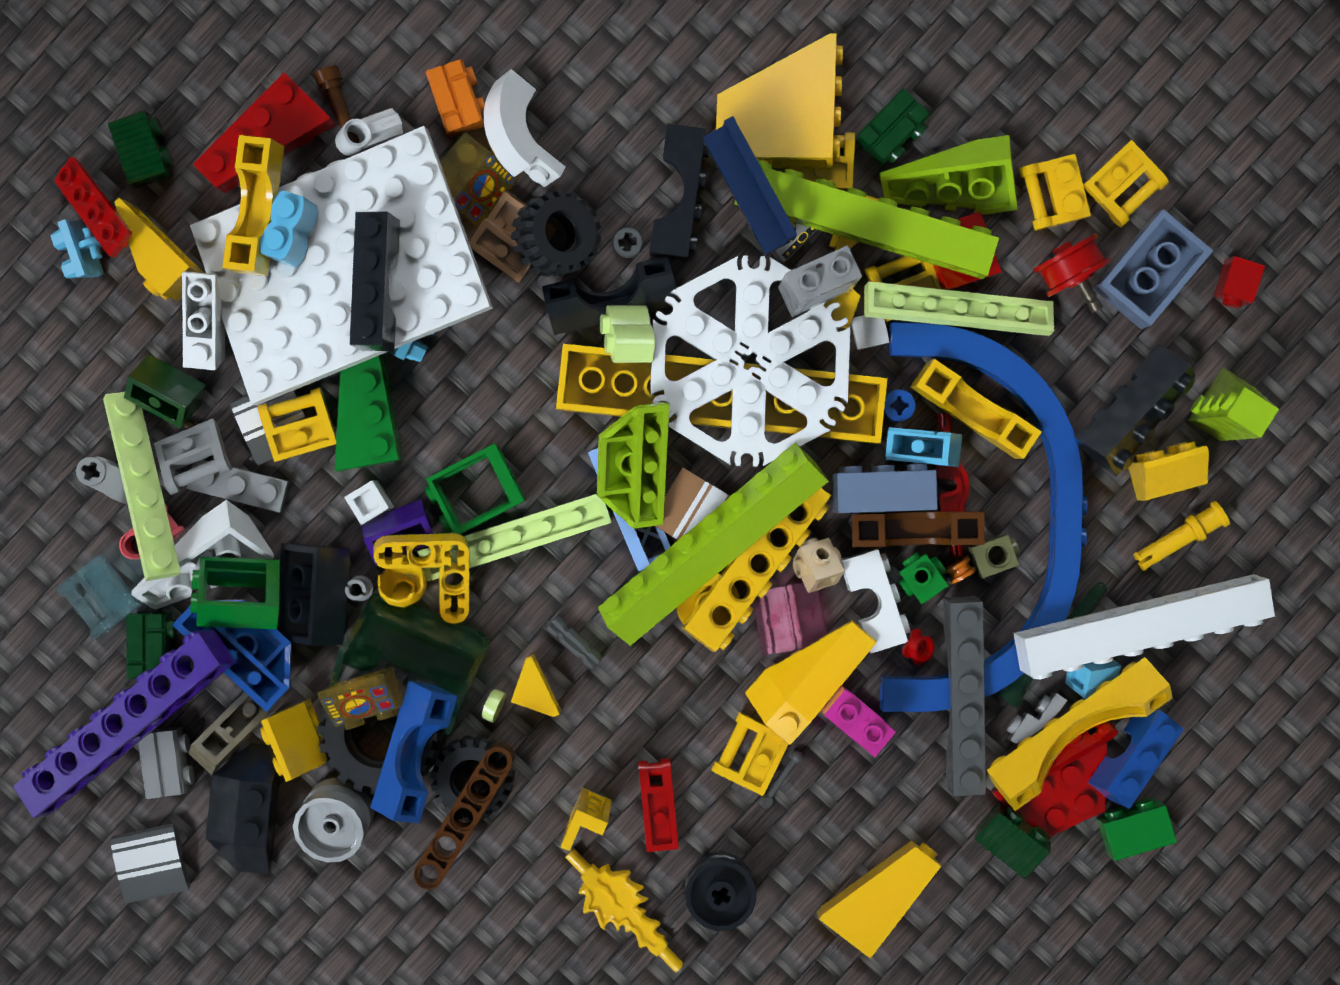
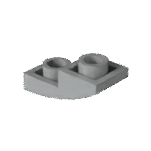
M1051 693L1049 697L1044 695L1035 708V711L1038 712L1036 718L1026 712L1021 717L1015 715L1007 727L1006 731L1010 733L1007 739L1016 744L1034 735L1057 715L1067 700L1057 693Z

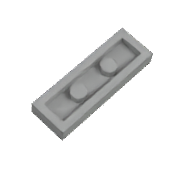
M203 459L192 464L191 469L210 461ZM232 467V470L223 474L219 471L190 483L186 489L276 512H283L290 481Z

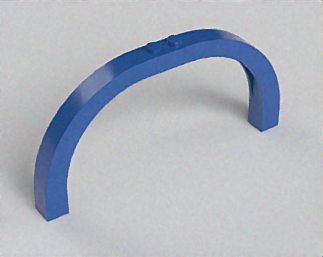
M891 323L888 325L890 342L888 343V357L942 359L976 369L1008 390L1027 411L1036 428L1041 431L1040 437L1046 451L1050 471L1048 566L1039 599L1031 615L1018 632L1065 621L1072 605L1079 579L1081 547H1085L1087 541L1086 529L1082 528V515L1087 513V497L1083 496L1082 465L1078 444L1074 438L1073 428L1064 408L1052 389L1030 365L1008 348L985 336L947 325ZM1014 637L1000 650L984 660V698L997 693L1024 674V672L1020 671ZM949 673L920 677L880 676L879 708L882 711L930 712L950 709Z

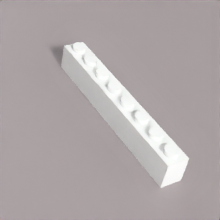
M1253 574L1013 634L1020 671L1031 676L1033 679H1044L1052 676L1054 671L1062 669L1067 672L1077 671L1083 668L1082 664L1090 662L1095 664L1109 663L1113 661L1114 656L1118 655L1137 656L1144 652L1143 649L1151 647L1156 649L1169 648L1174 645L1173 642L1183 639L1185 641H1197L1204 638L1203 634L1211 632L1225 634L1234 630L1233 627L1243 624L1244 626L1261 625L1264 623L1263 619L1275 617L1269 579Z

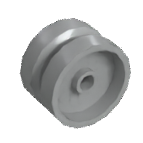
M338 778L325 779L316 784L306 796L294 819L293 830L295 840L301 849L312 858L327 863L341 862L353 856L362 845L374 817V809L370 808L372 800L365 790L363 792L354 790V784L349 781L344 784Z

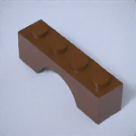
M984 510L852 514L853 547L922 544L985 545Z

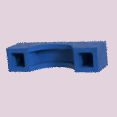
M408 681L370 808L393 821L420 822L429 793L421 775L422 753L432 734L440 729L448 728L457 695L434 684Z

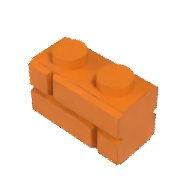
M459 59L426 71L445 131L449 138L484 127L485 103L483 97L476 98L473 86L478 85L472 66L466 68L463 60Z

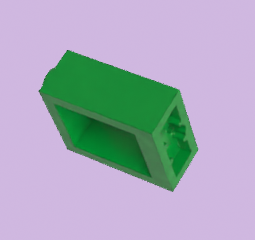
M496 443L426 478L429 486L425 487V491L433 505L439 504L443 515L439 516L447 533L453 532L461 535L527 501L500 447ZM488 458L509 501L461 524L440 482Z
M200 557V569L193 570L192 589H198V593H191L190 613H197L196 627L277 629L280 560ZM207 586L265 588L264 603L207 601Z

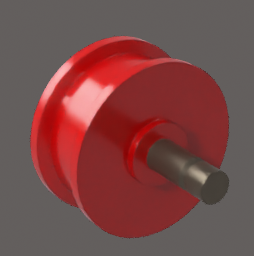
M1097 233L1072 246L1070 241L1052 250L1055 257L1032 269L1034 273L1042 275L1049 288L1046 293L1048 297L1067 287L1071 289L1077 286L1083 299L1088 303L1087 306L1091 313L1103 308L1088 279L1093 276V272L1109 264L1112 260L1110 257L1104 258L1096 244Z

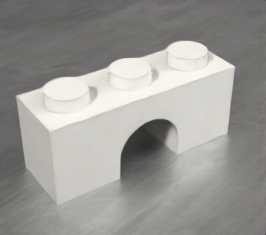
M874 548L842 558L841 563L845 571L843 576L848 590L853 592L863 588L872 589L878 598L876 611L871 616L858 620L860 627L877 641L870 650V653L872 654L908 642L906 634L910 633V627L905 614L899 615L896 603L901 602L895 583L889 584L886 573L890 572L891 568L886 554H880L879 549Z

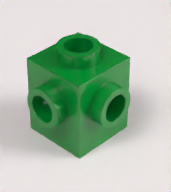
M917 552L902 563L905 569L899 572L903 577L899 583L909 597L915 594L921 604H924L950 586L942 575L947 570L937 556L930 558L928 554H925L921 557ZM924 570L927 572L928 579L926 582H921L918 579L919 571Z

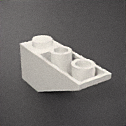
M183 271V367L216 370L225 360V326L221 317L222 305L217 274Z

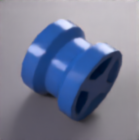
M898 389L886 394L884 417L887 420L901 422L912 416L915 411V401L909 392Z

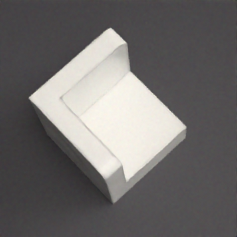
M372 480L344 497L361 525L394 508L378 480Z

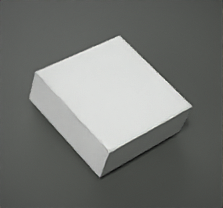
M864 315L852 319L851 325L857 350L890 343L885 319L864 317Z

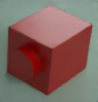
M1236 256L1226 259L1213 296L1223 299V305L1236 309H1241V306L1254 303L1265 266Z

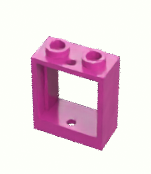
M843 685L840 686L821 709L825 717L874 757L877 756L896 733L882 717Z

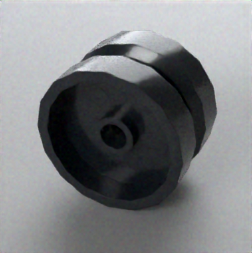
M720 851L710 852L698 858L689 868L685 880L686 906L693 919L703 927L714 931H728L744 924L753 913L757 900L754 877L748 865L737 855ZM722 887L726 888L725 892L721 894L714 891V889L720 891Z

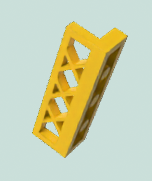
M582 788L567 822L561 848L570 851L580 826L603 836L608 824L612 800Z

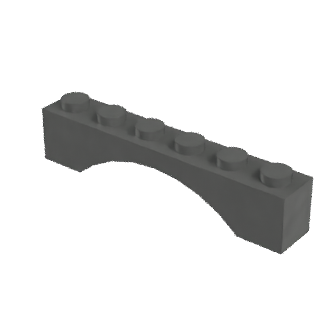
M976 596L943 597L944 634L948 659L950 696L949 735L946 751V786L953 796L986 795L983 602Z

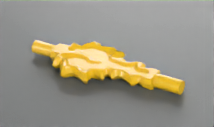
M575 848L570 850L565 858L580 872V878L584 882L579 890V894L585 895L583 913L594 912L603 930H605L609 922L615 925L617 931H620L621 926H624L625 932L631 931L636 935L640 948L647 947L655 956L659 955L675 973L679 971L684 963L668 947L669 943L666 941L665 935L657 933L656 929L661 923L658 920L648 918L645 915L646 910L638 907L640 903L647 901L649 898L638 893L644 887L630 880L631 871L620 870L612 872L610 864H606L598 869L594 864L590 865Z

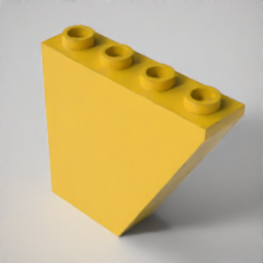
M830 33L717 94L716 130L724 125V120L733 116L756 159L772 164V168L833 169V158H840V138H834V127H841V107H835V96L842 95V76H836V65H842L843 45H837V34Z

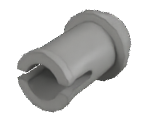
M362 575L352 578L347 583L348 587H345L347 597L357 601L368 599L374 590L372 581ZM356 584L361 586L362 594L356 591Z

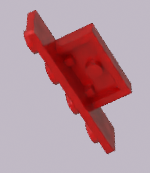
M70 157L60 169L54 181L108 256L116 258L120 251L128 246V240L133 233L77 158Z

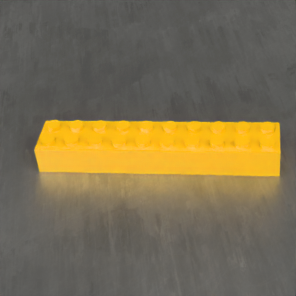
M563 344L556 403L557 410L622 417L637 405L654 404L653 400L655 397L664 395V391L656 392L651 396L652 362L613 363L610 353H605V348ZM665 355V376L671 381H678L716 360ZM744 363L743 366L746 370L755 367L760 368L764 372L766 371L759 364ZM794 368L824 387L832 385L835 380L834 372ZM752 373V376H754L755 378H757V379H759V380L761 379V378H759L758 376H756L755 374ZM849 374L848 403L846 404L840 398H834V401L842 403L845 409L843 412L834 407L828 410L829 418L833 419L836 423L834 426H829L821 419L819 421L820 424L830 429V431L817 438L871 444L881 443L888 378ZM733 390L693 410L689 416L690 423L693 425L731 428ZM766 392L765 432L794 435L806 427L807 418L805 415ZM674 414L669 418V422L674 421L677 416Z

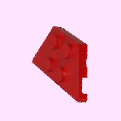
M1107 744L1099 746L1046 777L1042 792L1018 809L1023 814L1024 820L1032 827L1036 825L1041 827L1051 837L1105 812V796L1091 786L1088 781L1105 756L1107 757ZM997 788L991 790L998 800L1007 807L1010 806Z

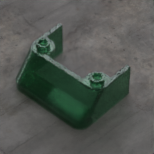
M378 592L369 598L341 646L329 685L336 687L347 666L360 671H368L374 669L380 659L393 663L438 682V687L457 695L449 726L444 731L445 734L450 735L466 704L489 648V640L485 634L461 623H448L443 620L440 614L416 604L405 608L389 605L381 598Z

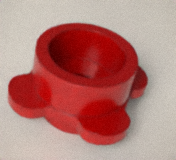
M915 628L911 630L910 637L907 639L908 642L905 643L902 649V655L905 658H911L915 665L920 666L932 657L934 642L931 637L922 635L920 629Z

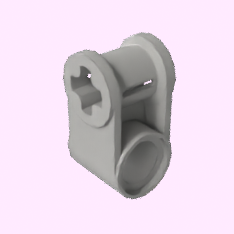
M100 456L86 457L78 463L76 475L80 482L116 501L128 505L117 463ZM97 465L96 470L100 472V476L92 477L93 472L89 468L90 466Z

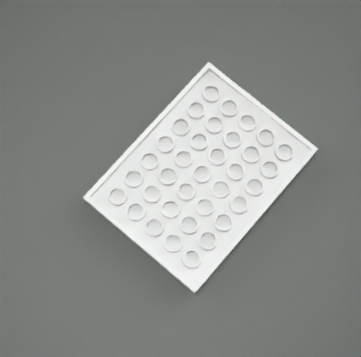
M425 126L279 187V192L283 190L303 196L318 207L317 222L312 232L307 236L308 246L306 255L297 268L274 261L271 258L268 276L236 273L222 268L226 235L232 231L237 222L240 204L190 225L206 273L217 274L222 305L221 317L250 402L256 406L388 352L362 351L349 345L355 212L388 211L400 220L399 253L393 258L389 274L390 303L396 318L395 349L493 309L432 139Z

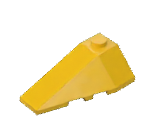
M852 620L819 638L817 642L792 653L790 657L767 667L745 691V694L763 722L791 745L870 652L877 641Z

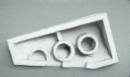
M225 500L201 517L175 545L181 573L175 577L146 581L144 577L132 590V596L157 610L189 598L192 591L197 590L192 589L193 570L200 569V557L272 560L274 554L250 517Z

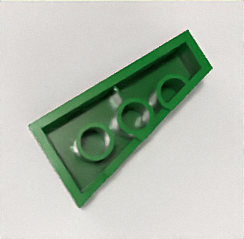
M384 353L340 371L334 472L404 460Z

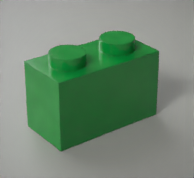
M1147 798L1137 801L1135 803L1136 807L1126 810L1123 807L1112 808L1104 812L1105 816L1096 818L1107 855L1114 861H1118L1177 843L1166 805L1158 800L1154 801V798Z

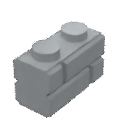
M182 726L153 730L138 743L146 799L185 794L191 790L190 785H193L195 780L192 765L188 766L186 753H189L190 750L189 736L187 733L183 734Z

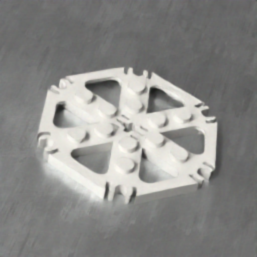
M737 256L671 291L670 294L676 295L681 300L678 303L672 297L667 296L665 298V302L673 307L671 314L664 315L662 312L657 311V318L662 322H667L666 326L658 324L653 319L655 349L651 368V396L656 392L664 391V395L655 397L653 403L667 402L670 406L669 418L674 414L677 416L674 421L668 423V427L731 465L730 456L733 451L736 452L734 457L736 466H740L741 456L747 453L753 457V467H757L759 464L758 453L760 452L763 454L764 461L762 466L775 460L795 442L802 446L830 431V429L820 424L819 421L821 419L829 426L835 425L836 422L828 416V410L834 407L843 412L845 407L839 401H834V398H840L846 404L848 403L850 327L844 331L837 332V328L843 327L848 322V319L844 318L840 321L832 319L831 312L840 307L838 302L832 303L827 309L823 306L825 303H822L768 333L770 285L775 281H782L785 273L791 270L771 257L769 259V271L764 270L766 267L765 256L760 257V266L756 269L750 268L747 263L748 256H743L741 260L742 269L738 270ZM723 279L732 280L736 285L735 332L696 308L693 302L694 296ZM671 336H678L716 361L678 381H671L665 376L666 341ZM823 341H829L836 348L835 380L830 386H821L784 362ZM742 342L743 344L748 346L749 349H746L745 347L741 346L740 343ZM735 351L746 356L755 353L757 355L756 362L766 371L764 372L760 368L751 367L749 370L744 369L745 362ZM762 357H766L771 363L765 361ZM731 359L732 361H734L735 363H737V364H739V365L736 366L735 364L731 363L729 360ZM752 373L755 374L756 376H758V377L761 378V379L759 380V379L755 378L754 376H752ZM733 390L731 436L727 441L719 442L690 423L689 416L693 410ZM766 392L805 415L807 418L806 427L779 443L772 444L768 442L764 435Z

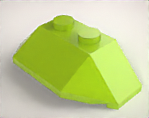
M667 402L637 405L599 434L597 496L633 529L663 525L669 422V404Z

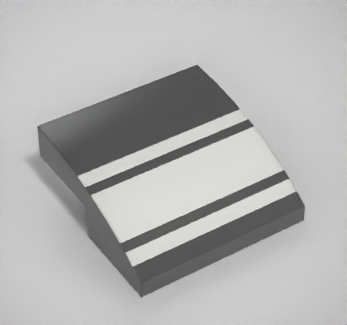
M293 390L264 403L272 405L299 397L296 390ZM248 395L231 401L230 406L257 465L272 460L273 456L257 406L251 404ZM301 409L274 417L273 422L275 427L308 417L305 411Z
M174 823L111 836L110 841L114 864L126 904L189 890L191 883L182 860L184 849Z

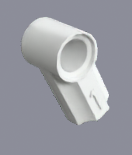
M393 108L362 119H351L337 133L335 138L336 147L344 155L354 156L364 149L403 135L401 119ZM347 132L355 133L360 143L350 141Z

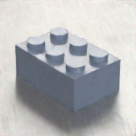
M1162 209L1151 216L1093 286V289L1136 326L1143 329L1155 322L1213 250Z
M927 464L903 465V471L895 472V465L871 466V472L862 473V466L839 467V473L831 474L832 506L835 513L937 510L936 470L927 471Z

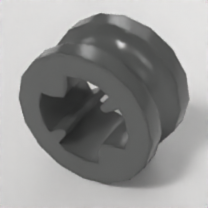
M622 228L614 236V248L621 257L632 258L641 251L642 238L635 229ZM629 234L632 235V240L636 238L637 245H633L631 251L627 252L624 251V246L619 247V241H623L625 235Z

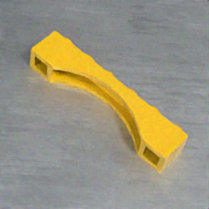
M1145 657L1139 662L1128 664L1118 677L1112 681L1103 682L1090 697L1085 700H1078L1070 707L1069 712L1060 718L1050 720L1046 723L1043 730L1034 737L1023 739L1018 744L1017 749L1007 756L1003 755L994 760L991 767L987 769L991 782L1014 811L1018 810L1042 792L1045 778L1052 763L1064 747L1078 735L1110 720L1149 716L1173 698L1170 684Z

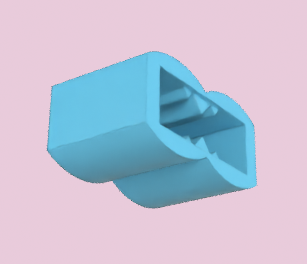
M283 190L280 191L272 204L271 223L266 227L261 238V254L274 261L297 268L307 252V236L312 232L317 222V205L303 196Z

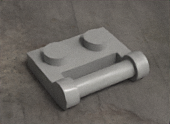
M214 419L154 443L163 482L170 495L181 491V487L219 471L223 474L232 470L226 455L219 425ZM212 455L214 457V460L181 474H175V471Z

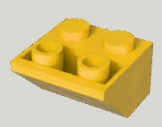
M1195 441L1182 442L1167 446L1168 453H1164L1163 450H1153L1135 455L1137 461L1131 464L1129 472L1137 500L1146 501L1208 484V447L1196 446Z
M311 699L275 712L261 721L263 725L260 728L262 738L266 745H271L276 756L273 757L276 772L279 776L283 775L286 782L325 764L328 760L326 753L320 752L319 743L322 742V736L317 734L320 721Z

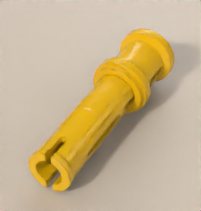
M1214 500L1206 510L1196 516L1189 515L1186 517L1184 525L1140 551L1133 553L1135 560L1139 561L1138 565L1145 571L1150 566L1192 541L1202 542L1207 539V534L1217 528L1229 526V518L1219 503Z

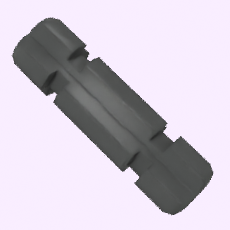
M555 617L548 625V631L553 636H558L560 638L559 641L577 658L581 657L583 659L582 662L588 668H594L601 661V654L594 648L591 649L589 647L590 644L574 629H569L566 626L567 623L562 618Z

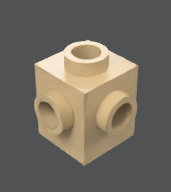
M813 538L803 542L793 558L794 572L798 578L802 579L808 593L837 584L845 572L841 563V554L836 547H833L829 538L820 541Z

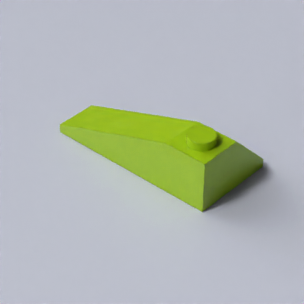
M1009 135L974 140L880 173L884 198L894 200L898 204L924 207L926 204L944 205L945 210L953 211L956 210V207L974 209V213L981 212V214L1018 210Z

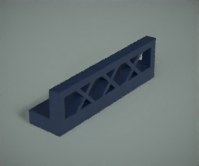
M732 116L724 120V125L704 136L703 141L764 254L768 255L795 240L797 233L735 118Z

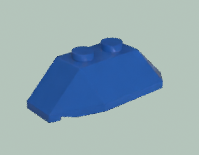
M214 600V601L246 602L245 600ZM189 606L172 625L185 637L196 630L201 632L215 630L236 661L224 673L266 712H269L291 688L292 643L277 629L196 627L197 613H190Z

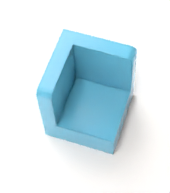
M1114 659L1104 664H1095L1094 662L1082 664V669L1067 672L1065 684L1081 697L1087 699L1095 693L1098 686L1103 682L1112 681L1118 677L1122 665Z

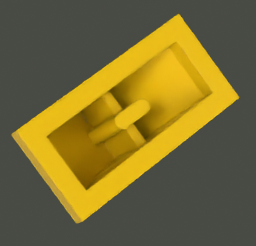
M533 653L525 659L511 702L555 717L562 710Z

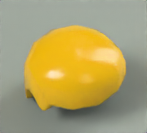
M424 568L385 569L382 574L378 575V591L381 598L389 605L403 608L419 601L427 587Z

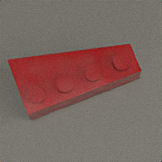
M284 72L192 165L217 189L227 193L240 185V180L235 170L239 135L273 139L284 146V158L289 152L301 145H306L314 140V137L326 130L329 131L337 126V124Z

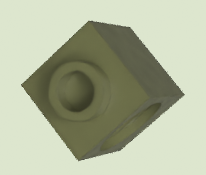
M1000 534L985 540V545L967 546L973 566L977 569L975 571L977 577L985 578L1019 565L1017 557L1021 556L1016 540L1014 538L1010 539L1007 534ZM999 546L1003 551V557L1000 562L993 564L988 558V553L992 547Z

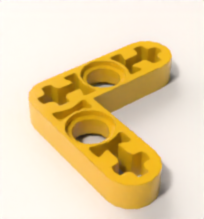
M455 533L387 535L377 539L374 543L373 555L377 565L382 568L439 567V608L441 617L444 621L451 624L461 623L467 618L469 613V548L467 540L462 535ZM417 545H426L431 549L430 553L422 558L414 556L412 550ZM452 545H458L457 563H451L450 550ZM402 546H406L407 557H403ZM386 547H392L391 557H385ZM450 573H459L463 576V580L457 585L446 583L445 578ZM451 595H457L458 607L456 612L450 611Z

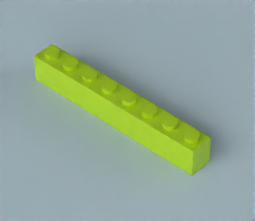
M757 160L791 222L976 278L984 279L989 274L999 237L991 235L992 231L990 229L980 226H973L972 229L960 226L961 221L951 217L942 216L941 220L929 217V211L921 208L911 207L910 211L897 207L898 202L883 197H880L878 201L866 198L867 193L854 188H848L847 192L835 188V183L817 178L816 182L803 179L804 174L801 172L785 169L783 173L773 170L772 164Z
M796 442L783 451L775 460L758 472L750 481L733 493L713 512L708 514L701 522L598 607L607 628L631 646L829 482L817 463Z

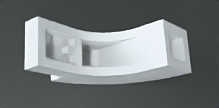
M510 69L494 82L486 98L484 106L486 136L495 156L512 176L515 177L524 171L533 181L546 187L561 177L565 166L539 146L532 138L526 124V108L536 89Z

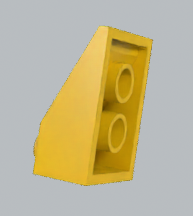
M118 198L114 203L117 212L133 233L128 240V244L138 272L146 279L143 285L156 297L160 295L165 300L171 298L180 301L182 299V272H204L138 207Z

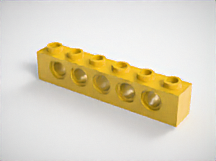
M820 488L800 505L804 511L801 521L793 520L789 514L725 568L681 629L712 652H716L718 648L724 650L734 637L731 631L738 622L743 624L753 612L754 608L750 605L757 595L762 598L772 586L773 582L769 580L776 570L782 572L790 562L792 557L788 553L795 544L800 547L811 533L807 528L815 518L819 521L827 512L830 505L826 502L831 495ZM774 529L782 531L785 536V542L781 547H776L771 543L770 534ZM755 555L762 556L766 561V568L762 573L755 572L751 567V560ZM738 580L744 582L747 586V594L742 599H737L732 594V585ZM719 606L725 608L728 612V619L723 625H717L712 618L714 609Z

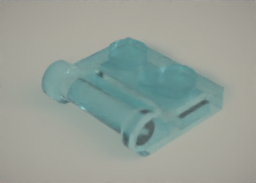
M103 554L98 555L56 588L60 596H65L91 629L89 633L94 640L104 636L115 625L125 619L126 614L134 612L142 605L137 598L132 596V591ZM79 584L84 587L107 617L104 621H100L76 588Z

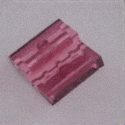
M803 582L770 588L762 598L757 595L753 601L762 655L806 648L827 634L820 590L808 593Z

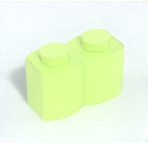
M607 305L606 314H601L600 332L605 334V353H610L613 363L653 362L655 337L647 307L643 305Z

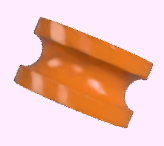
M965 556L945 568L947 570L945 574L951 575V584L965 579L977 570L975 566L969 565V556Z

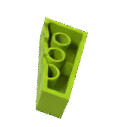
M1222 367L1204 396L1200 395L1191 406L1190 411L1193 414L1188 421L1219 441L1255 439L1263 436L1279 408L1263 396L1255 387Z

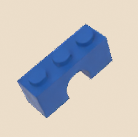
M1158 709L1147 717H1132L1124 728V731L1131 736L1130 745L1117 758L1105 756L1088 783L1109 800L1130 809L1184 728Z

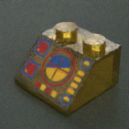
M466 132L463 133L440 162L457 211L477 228L485 218H488L503 193L509 191L518 181L517 176H512L491 152Z
M393 667L331 684L317 692L319 700L334 727L345 725L346 730L364 725V718L376 715L377 720H383L397 715L396 709L401 707L403 701Z

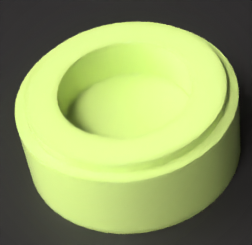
M497 689L492 690L482 711L483 719L492 723L496 721L504 705L506 693Z

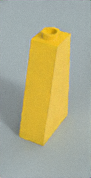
M911 840L822 905L817 911L819 920L871 959L940 869L941 865L935 859L938 854L924 842L918 846Z

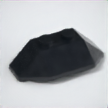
M251 743L212 774L206 839L237 871L270 874L280 785V776L273 764V757L276 756L271 745Z

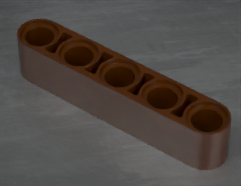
M498 742L488 748L414 870V880L420 888L431 890L438 887L490 804L515 760V753L508 744ZM494 752L504 753L508 760L507 765L503 767L495 766L491 762V754ZM477 780L486 781L490 786V792L486 795L478 794L474 789L473 783ZM460 808L469 809L472 812L473 820L468 823L461 822L456 815V811ZM443 836L451 837L456 843V848L448 851L443 849L439 839ZM429 864L435 866L438 870V877H426L422 867Z

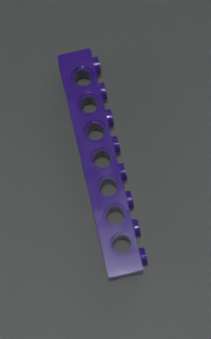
M196 630L188 634L183 639L184 644L180 648L164 654L159 659L160 664L156 668L149 669L136 678L137 683L132 688L124 689L113 697L114 703L108 708L104 707L90 716V723L85 727L82 726L68 734V741L49 750L44 755L46 759L43 762L29 767L22 773L23 778L13 787L33 818L54 813L236 663L215 630L204 632ZM191 658L194 662L193 670L190 667ZM167 678L170 681V689L167 687ZM144 697H145L146 702H147V707H146V708H145V706H144Z

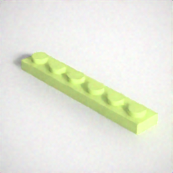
M869 281L864 286V317L1050 336L1054 332L1053 301Z
M125 392L105 394L103 398L145 580L151 581L178 576L181 570L142 407L125 399Z
M597 494L463 536L467 540L469 548V568L612 523L607 506ZM458 545L451 546V563H457ZM426 548L418 551L419 557L427 556L431 549ZM439 567L424 568L427 582L439 578Z

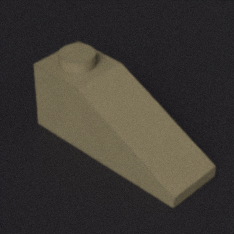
M244 692L191 744L188 754L212 775L262 723L261 721L275 709L284 697L269 712H266Z

